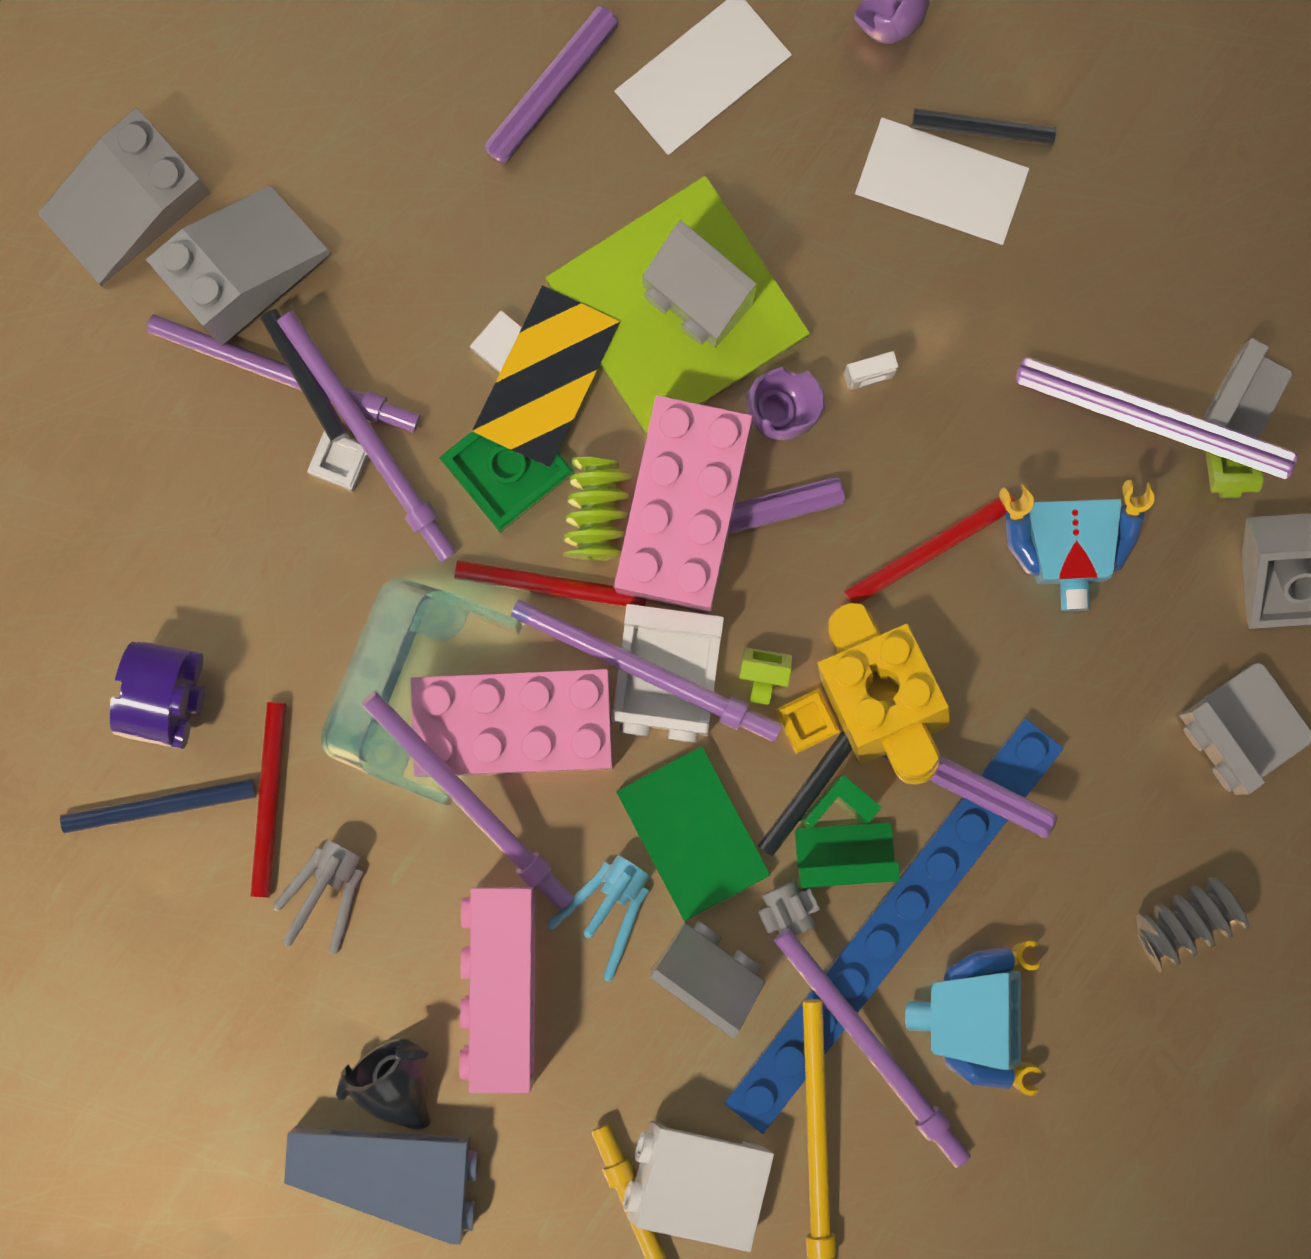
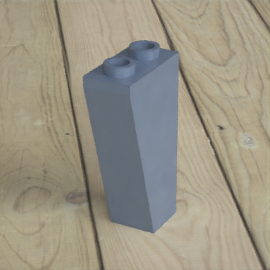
M294 1127L287 1135L284 1184L443 1242L460 1245L464 1238V1232L473 1231L475 1201L467 1200L468 1181H476L478 1151L470 1150V1137Z

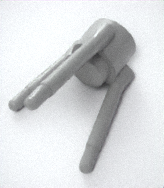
M328 839L322 850L316 847L308 863L273 904V908L276 911L281 910L315 871L313 877L318 880L283 939L285 946L293 944L327 884L339 890L344 881L346 884L329 948L332 954L338 953L355 889L364 873L356 868L362 857Z

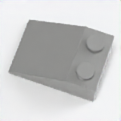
M136 107L97 141L38 214L102 286L210 193L198 176Z
M270 185L182 228L145 260L217 343L222 346L331 253Z
M698 921L694 927L684 922L650 969V978L734 1039L765 984L764 979L757 975L762 966L739 949L733 957L717 946L722 937L702 922Z

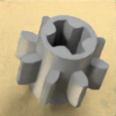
M794 880L762 895L767 907L758 911L768 934L777 929L781 933L789 928L796 936L816 926L811 913L821 908L810 887L800 891Z

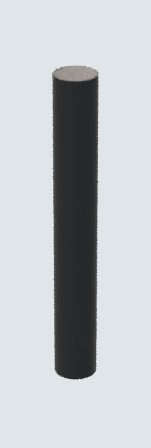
M914 108L911 125L913 128L1050 146L1054 145L1056 137L1055 126Z
M277 309L268 311L260 319L331 443L343 439L348 435V432L326 393L277 323V320L281 317Z
M842 730L757 845L771 857L775 855L853 750L844 730Z

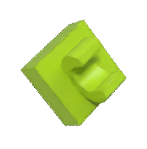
M1208 451L1205 452L1211 493H1219L1220 498H1240L1242 492H1260L1264 482L1261 470Z
M744 647L739 679L753 681L750 702L769 705L773 685L788 687L792 655Z

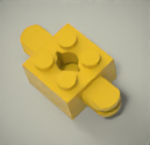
M854 603L842 605L834 611L829 619L830 639L838 654L817 662L820 681L860 766L887 755L895 773L903 782L914 785L926 783L938 771L940 760L939 750L931 735L950 727L949 706L907 623L881 634L872 614L865 606Z

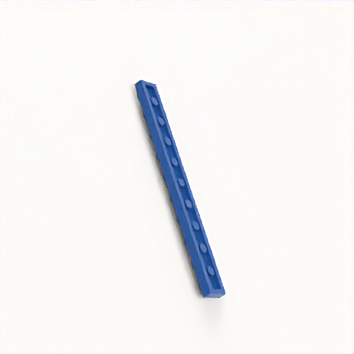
M1025 718L1022 719L979 775L1026 798L1064 748ZM961 797L900 875V881L893 884L828 967L825 974L857 1013L1006 824L1007 819ZM811 989L803 1000L820 998ZM803 1001L724 1100L726 1106L761 1134L765 1133L805 1081ZM823 1003L825 1056L845 1029Z

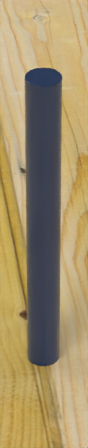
M249 779L60 815L61 829L64 834L253 799L257 797L254 780Z

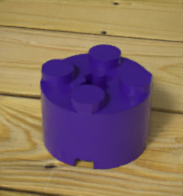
M132 641L129 643L122 655L115 681L122 682L119 698L111 697L110 728L112 733L127 739L184 749L190 735L189 719L191 713L198 715L201 712L205 697V687L197 685L203 667V653L149 642Z

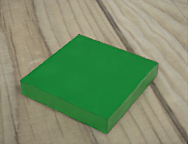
M472 431L439 457L499 533H502L568 480L570 476L575 474L574 470L559 452L549 468Z

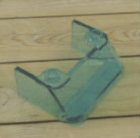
M404 578L388 581L377 594L322 729L321 743L325 752L331 758L376 778L441 804L451 805L453 799L447 793L403 776L410 755L374 719L361 703L373 691H377L389 703L417 633L438 641L451 639L462 630L468 615L518 635L523 627L516 618L441 589Z

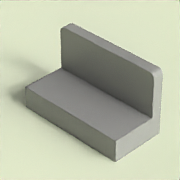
M1251 338L1240 347L1202 419L1259 439L1292 377V372L1264 357L1269 347Z

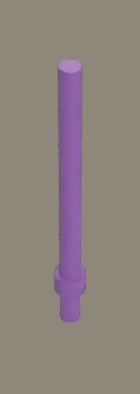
M292 310L280 317L277 323L408 515L404 518L415 533L420 531L440 562L455 554L457 551L436 522L439 516L429 502L423 503L296 314Z
M154 314L148 322V333L301 390L287 364L228 342L220 346L210 335ZM345 387L369 422L378 424L379 421H383L409 432H416L421 415L387 403V397L368 390L363 394Z
M518 599L510 617L721 717L719 722L735 730L740 726L772 742H775L781 730L782 724L748 709L749 703L734 696H731L729 700Z
M377 691L370 693L362 701L361 705L518 867L516 873L530 887L536 886L559 910L568 906L573 896L550 873L551 866L538 852L531 853Z
M787 928L775 937L774 942L916 1117L915 1125L928 1141L934 1140L955 1167L965 1164L971 1155L950 1130L951 1122L938 1106L932 1107L793 932Z

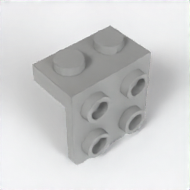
M1259 663L1250 665L1179 715L1186 724L1183 729L1190 742L1199 751H1205L1215 765L1212 771L1217 780L1228 792L1233 791L1235 795L1250 794L1265 784V781L1262 779L1264 776L1311 744L1310 729L1266 667Z

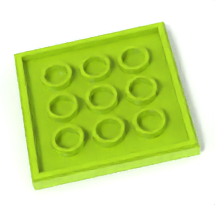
M706 175L545 277V281L550 289L620 321L600 365L646 436L656 395L703 405L810 336V332ZM680 220L757 284L753 305L716 348L707 340L703 345L694 341L681 328V324L684 322L670 309L666 314L660 312L644 297V293L647 290L643 287L642 276Z

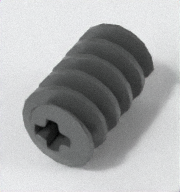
M1209 877L1205 880V892L1198 886L1188 888V901L1180 895L1172 896L1170 899L1171 911L1163 904L1155 905L1153 907L1154 920L1146 913L1136 915L1135 920L1140 942L1149 960L1160 973H1163L1161 963L1163 956H1166L1176 966L1181 964L1178 949L1181 947L1187 950L1193 957L1197 956L1196 939L1201 938L1211 948L1216 946L1213 931L1216 929L1228 939L1233 937L1230 924L1233 920L1238 922L1245 930L1249 929L1250 924L1241 904L1232 891L1217 878Z

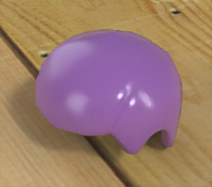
M863 0L854 13V20L875 41L883 44L896 43L911 36L922 25L930 2L929 0Z
M781 366L755 379L746 395L747 414L752 415V423L766 437L782 441L792 440L809 432L817 423L825 409L824 390L810 372L794 373Z

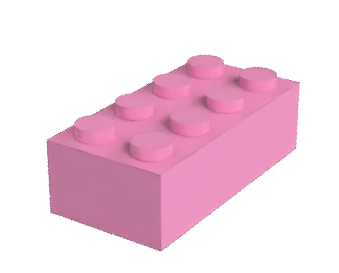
M656 395L614 589L617 593L712 613L752 429V415Z
M608 669L411 677L412 729L457 776L613 769ZM413 759L414 776L430 777Z
M477 886L471 888V897L462 898L461 926L462 928H470V946H465V948L461 949V979H470V996H465V999H461L460 1028L469 1029V1045H464V1049L460 1050V1080H469V1093H530L534 1085L536 887Z

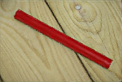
M1010 495V502H1015L1013 497ZM1000 497L844 590L843 593L850 604L862 603L1004 517L1008 511L1002 504Z
M457 560L454 579L621 607H626L627 604L646 606L647 599L619 594L612 585Z
M267 702L251 897L270 898L286 703Z

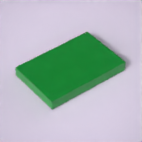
M702 746L616 791L684 921L771 876Z

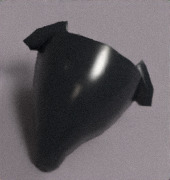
M397 1038L385 1042L366 1054L352 1069L349 1064L343 1069L338 1081L336 1096L338 1100H345L349 1095L360 1107L382 1121L414 1130L425 1129L430 1125V1118L426 1106L427 1089L420 1059H426L429 1053L407 1038Z

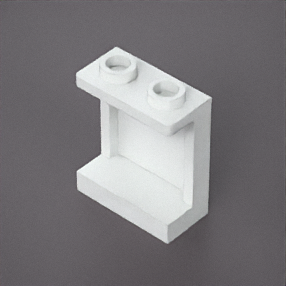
M627 604L621 648L713 692L724 617ZM618 669L611 722L621 724L620 733L649 736V729L656 728L669 730L668 739L690 743H697L698 734L708 735L711 712Z
M650 1121L648 1131L640 1134L636 1146L635 1159L637 1162H640L635 1182L630 1181L624 1195L623 1209L628 1212L627 1219L636 1228L751 1252L774 1153L759 1144L743 1141L742 1144L668 1128L661 1123Z

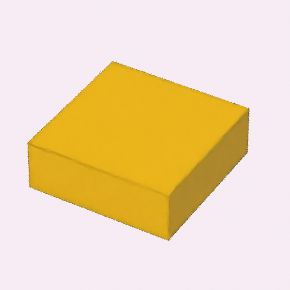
M819 689L774 710L795 754L840 733Z

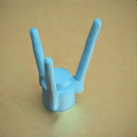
M617 855L611 865L606 862L602 864L597 874L573 896L570 904L564 909L559 910L548 921L547 927L555 929L603 882L605 884L600 891L607 896L585 929L584 936L586 938H591L616 902L625 907L629 899H631L604 973V979L611 981L619 965L640 905L649 893V890L643 886L650 876L630 861Z

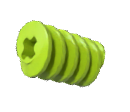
M598 457L572 458V465L584 472L570 476V484L582 491L568 496V503L580 509V511L567 514L566 523L579 530L571 531L564 535V541L577 549L563 553V556L601 561L620 557L622 550L611 545V541L625 537L626 531L613 526V521L627 518L628 512L616 507L615 502L628 499L630 493L618 488L617 482L631 479L632 474L620 469L619 462Z

